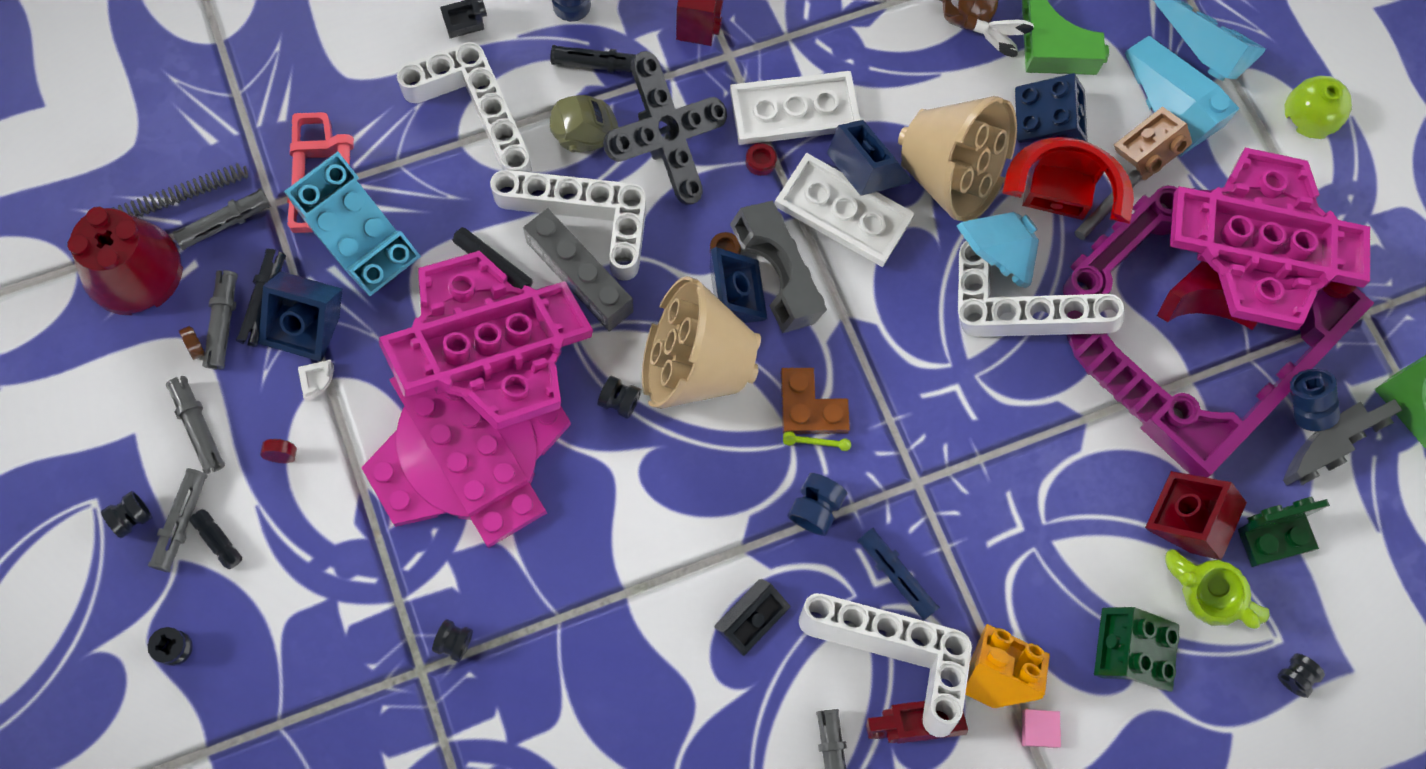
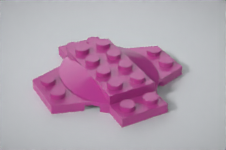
M1245 147L1223 188L1217 187L1209 193L1178 186L1174 192L1170 247L1197 252V260L1207 262L1218 273L1231 317L1297 331L1304 324L1317 291L1326 287L1331 281L1362 288L1370 282V226L1338 220L1331 210L1325 213L1318 206L1316 198L1320 194L1308 160Z
M480 251L418 268L421 315L419 318H415L411 328L379 337V345L404 397L433 388L437 395L447 392L463 397L496 430L560 409L561 397L555 364L561 355L562 347L591 338L593 333L590 323L566 281L537 290L526 285L522 289L513 287L507 282V275Z
M395 376L389 379L404 404V408L398 421L397 430L361 468L395 527L436 518L440 514L448 513L457 516L459 519L472 520L486 546L490 548L547 514L531 483L535 475L536 460L541 455H544L571 425L561 405L558 410L496 430L463 397L447 392L437 395L434 388L404 397Z

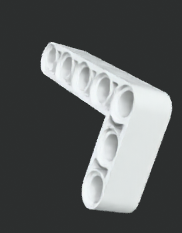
M473 42L463 43L405 64L398 70L397 80L404 98L410 103H421L466 86L502 170L532 173L528 150L480 45ZM470 61H476L473 64H467ZM447 71V73H445V74H442V75H439V74H438V73H440V72ZM412 82H418L415 85H409ZM480 86H488L485 89H477ZM492 111H500L495 115H489ZM504 136L511 137L509 140L506 141L499 140ZM514 162H522V163H523V164H522L521 166H519V167H511V166H510V165L513 164Z
M501 170L492 176L490 181L494 200L500 208L542 213L549 208L554 215L614 221L609 253L611 272L613 276L623 281L630 280L637 275L646 218V194L641 186L633 183L512 170ZM504 187L513 188L508 193L500 192V190ZM536 190L544 191L540 196L531 195ZM570 193L576 195L573 199L569 200L562 198ZM598 197H605L608 199L603 203H597L594 201V199ZM629 200L639 202L636 206H627L625 203ZM625 229H633L634 231H636L634 234L629 236L623 235L621 233ZM621 258H629L632 260V262L628 265H620L617 263V261Z
M967 241L960 247L958 314L962 329L969 336L1104 334L1116 332L1123 325L1124 304L1114 294L991 297V265L982 258L976 262L969 261L968 258L976 255V253ZM972 284L982 285L978 291L972 292L967 290ZM1110 309L1115 311L1117 315L1113 318H1104L1100 313ZM1073 310L1080 311L1083 314L1078 319H1070L1066 316L1068 312ZM1040 311L1049 314L1043 320H1036L1032 317ZM1007 312L1015 314V317L1009 321L999 319L1002 314ZM974 313L982 315L981 319L976 322L966 320L969 315Z
M816 593L806 599L799 617V626L805 634L930 668L923 712V725L925 730L935 737H945L952 732L963 714L972 650L971 641L965 633L825 594ZM810 612H817L821 614L823 618L820 619L813 617ZM844 621L853 622L857 627H849ZM878 630L886 631L890 637L881 635ZM912 639L920 640L924 646L915 644ZM946 648L953 649L957 655L949 653ZM941 679L950 681L953 687L946 686ZM936 711L944 712L949 720L940 718Z

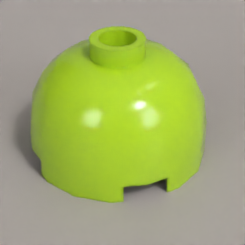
M1331 76L1308 78L1288 95L1284 104L1286 118L1290 116L1292 122L1298 127L1296 131L1299 134L1308 138L1323 139L1338 131L1348 120L1352 110L1351 94L1340 80Z

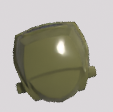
M577 95L563 98L557 101L551 110L550 131L559 141L560 145L572 153L593 151L604 147L605 135L609 131L618 128L616 117L610 106L603 100L591 96Z

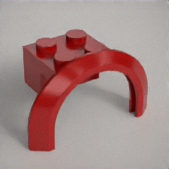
M1066 137L1039 140L1022 149L1013 158L1007 169L1002 194L1021 198L1024 193L1022 206L1083 220L1092 208L1095 186L1105 172L1113 190V205L1110 219L1130 224L1134 202L1131 181L1124 168L1113 156L1094 144Z

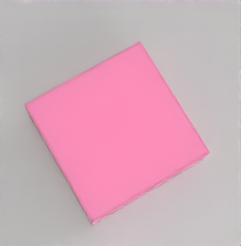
M1022 710V746L1061 748L1060 711Z

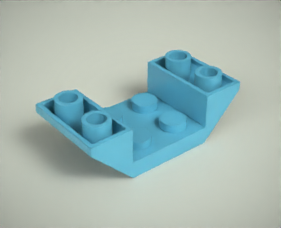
M337 151L284 192L302 219L342 268L368 296H371L421 256L401 231H396L358 183L359 177Z

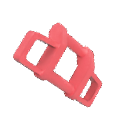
M324 112L295 113L292 116V143H290V155L293 157L291 186L305 176L306 158H327L338 151L350 166V150L354 147V138L348 134L333 136L331 121ZM304 124H324L325 140L300 141L301 126ZM288 198L287 224L293 233H312L313 231L306 222L297 223L298 211Z

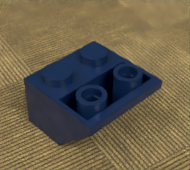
M864 120L838 125L827 154L860 196L910 183V176Z

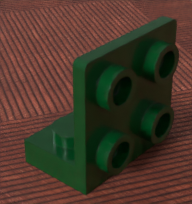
M1307 497L1293 502L1291 506L1282 508V505L1273 506L1262 510L1260 514L1248 517V524L1237 530L1251 567L1319 549L1307 516L1330 506L1328 499L1315 502L1313 497Z
M1136 607L1102 608L1094 676L1104 679H1131L1162 691L1172 692L1176 676L1175 667L1179 643V624Z

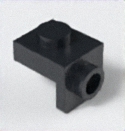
M464 0L440 7L449 39L485 29L482 17L487 16L483 0Z

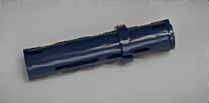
M874 527L857 540L876 562L875 568L878 571L882 570L923 621L940 608L898 559L899 553L896 550L892 551Z

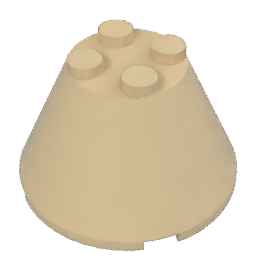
M991 96L928 110L921 109L909 127L902 128L898 138L899 145H902L901 166L915 178L954 220L964 222L977 219L988 209L999 193L1005 180L1001 173L1006 158L1012 160L1016 144L1017 119L1013 105L1010 101L1004 100L1001 97Z
M687 276L676 281L668 290L659 306L664 311L658 325L653 323L651 325L642 364L643 394L650 396L651 401H648L650 406L659 409L736 394L745 387L747 382L753 383L758 375V365L755 364L757 350L761 343L760 334L753 332L699 280Z

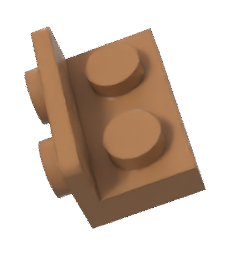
M1162 106L1117 141L1114 147L1116 153L1136 167L1142 176V180L1145 181L1153 174L1159 172L1163 166L1176 156L1183 153L1192 144V139L1187 123Z

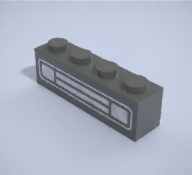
M549 208L523 227L527 244L562 282L566 281L573 294L609 332L633 313V298Z

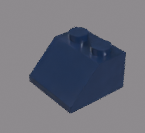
M279 272L263 285L259 344L321 362L340 318L343 289L286 272Z

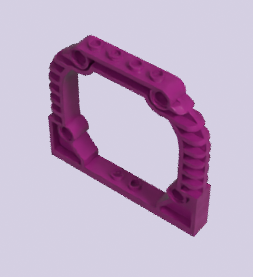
M1170 185L1162 186L1151 197L1143 195L1133 206L1135 212L1131 216L1130 224L1116 221L1111 227L1114 232L1109 237L1103 234L1091 246L1094 251L1088 257L1082 254L1070 266L1073 273L1063 285V294H1109L1113 284L1111 272L1150 234H1171L1174 192L1177 187ZM1212 189V190H1200V191H1204V192H1209V193H1211V192H1212L1213 190H1215V189ZM1161 203L1166 205L1169 209L1164 208L1161 205ZM1077 282L1084 283L1088 290L1082 289ZM1358 288L1347 297L1340 299L1327 295L1323 289L1317 291L1304 324L1300 327L1301 338L1311 347L1294 364L1289 361L1276 373L1279 380L1274 385L1269 382L1256 394L1259 401L1242 419L1234 412L1221 413L1201 410L1199 402L1190 394L1178 393L1171 396L1114 344L1107 333L1066 334L1074 357L1080 362L1086 373L1097 380L1103 389L1105 388L1111 393L1117 402L1124 405L1131 415H1134L1143 423L1140 429L1190 475L1207 478L1217 470L1291 392L1290 381L1293 376L1301 371L1313 369L1370 309L1374 302ZM1076 310L1066 314L1070 319H1078L1083 315L1080 311ZM1173 408H1177L1182 412L1183 419L1176 416Z

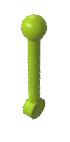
M791 431L783 434V443L788 446L796 442L839 447L842 451H848L851 448V441L846 438L836 441L796 436Z

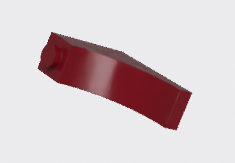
M1201 261L1169 291L1156 315L1167 323L1181 315L1198 313L1227 318L1251 330L1259 324V322L1231 317L1219 275L1204 261Z

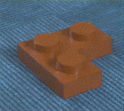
M781 368L783 434L787 431L795 434L849 433L848 398L815 399L814 368Z

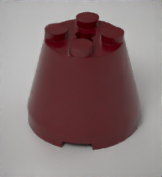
M102 207L91 208L75 225L67 242V247L72 253L84 290L93 301L109 312L119 315H132L134 312L146 310L154 305L159 307L172 296L180 283L183 267L181 265L180 253L174 240L160 227L121 210Z

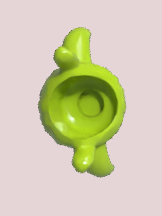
M1170 549L1165 555L1167 568L1183 585L1182 591L1187 608L1196 618L1211 626H1228L1237 620H1241L1247 627L1253 629L1259 628L1260 624L1268 621L1270 616L1269 609L1251 600L1250 585L1238 568L1220 560H1211L1194 565L1177 550Z

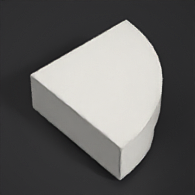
M331 360L298 367L303 398L306 401L316 398L329 386L334 372V365Z

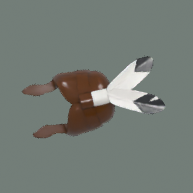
M940 0L943 2L944 18L950 24L984 34L985 38L999 52L1009 57H1016L1018 55V48L1007 35H1023L1034 29L1033 23L1025 20L991 22L996 13L999 0H958V8L952 4L951 0Z

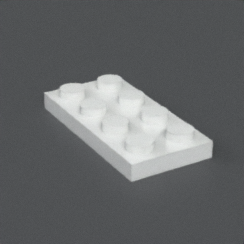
M851 71L730 85V96L739 145L835 134L838 125L860 120Z
M808 153L805 154L774 203L776 208L881 267L887 262L915 215L911 210L878 192L860 196L842 172Z

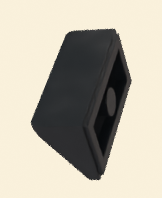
M759 579L715 624L714 628L741 655L745 656L791 606L771 583Z

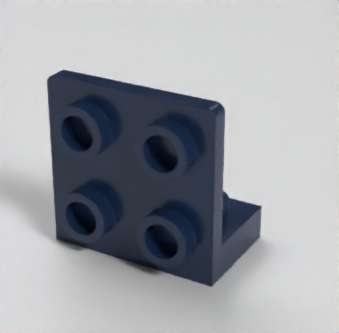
M1075 73L1015 88L1016 137L1019 143L1061 134L1088 142L1085 89Z

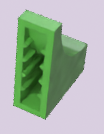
M1022 0L1023 20L1034 25V29L1031 32L1024 34L1026 73L1098 74L1103 63H1107L1109 57V46L1105 45L1104 32L1086 30L1070 23L1053 9L1048 0Z
M1426 355L1398 371L1374 390L1385 403L1394 399L1397 401L1402 411L1396 415L1426 449Z

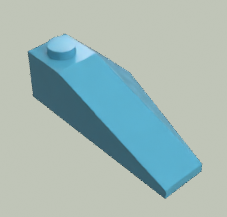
M1153 0L1198 59L1210 68L1208 73L1221 81H1224L1225 78L1237 79L1266 50V48L1234 29L1230 30L1224 26L1218 27L1216 19L1199 11L1195 13L1192 11L1193 7L1182 0Z
M1151 36L1144 38L1126 50L1125 55L1138 84L1143 86L1147 95L1146 103L1149 110L1153 109L1155 113L1163 106L1187 123L1192 144L1183 153L1179 154L1180 157L1224 128L1239 110V107L1219 85Z
M1010 212L964 221L957 225L961 234L978 256L991 266L995 264L1006 277L1011 273L1015 276L1012 277V280L1019 287L1027 288L1031 285L1039 239L1034 234L1038 229L1027 215L1022 217L1020 214Z

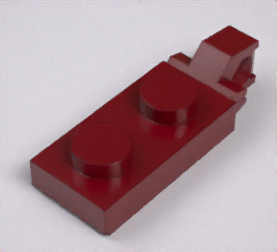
M925 701L891 705V709L883 710V716L868 718L866 724L868 739L888 738V743L897 742V744L967 735L968 727L963 711L961 719L948 736L935 737L929 734L923 725ZM936 711L940 718L949 720L944 712Z

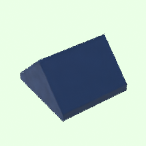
M717 247L711 249L710 273L713 294L744 323L766 320L767 313L759 260Z

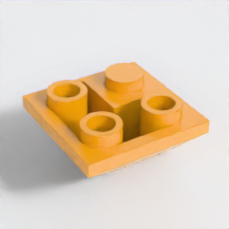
M986 624L969 664L965 695L991 708L1040 700L1045 695L1050 654L1038 645L1028 644L1012 636L1004 629Z

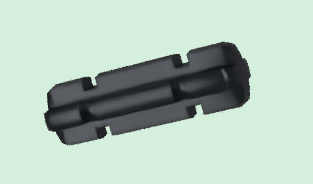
M198 510L190 517V523L199 531V535L212 552L219 556L218 560L225 568L232 569L242 561L240 553L236 548L232 547L233 544L218 524H215L214 519L206 510Z

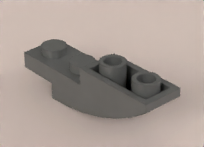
M1394 399L1370 412H1367L1360 401L1340 413L1338 423L1332 428L1324 431H1315L1297 451L1288 466L1283 478L1286 486L1296 480H1299L1300 484L1303 485L1320 476L1317 471L1318 469L1326 466L1328 471L1346 463L1347 460L1344 456L1356 450L1353 446L1355 442L1367 437L1364 432L1366 429L1372 427L1377 432L1394 423L1391 416L1402 411L1397 401Z

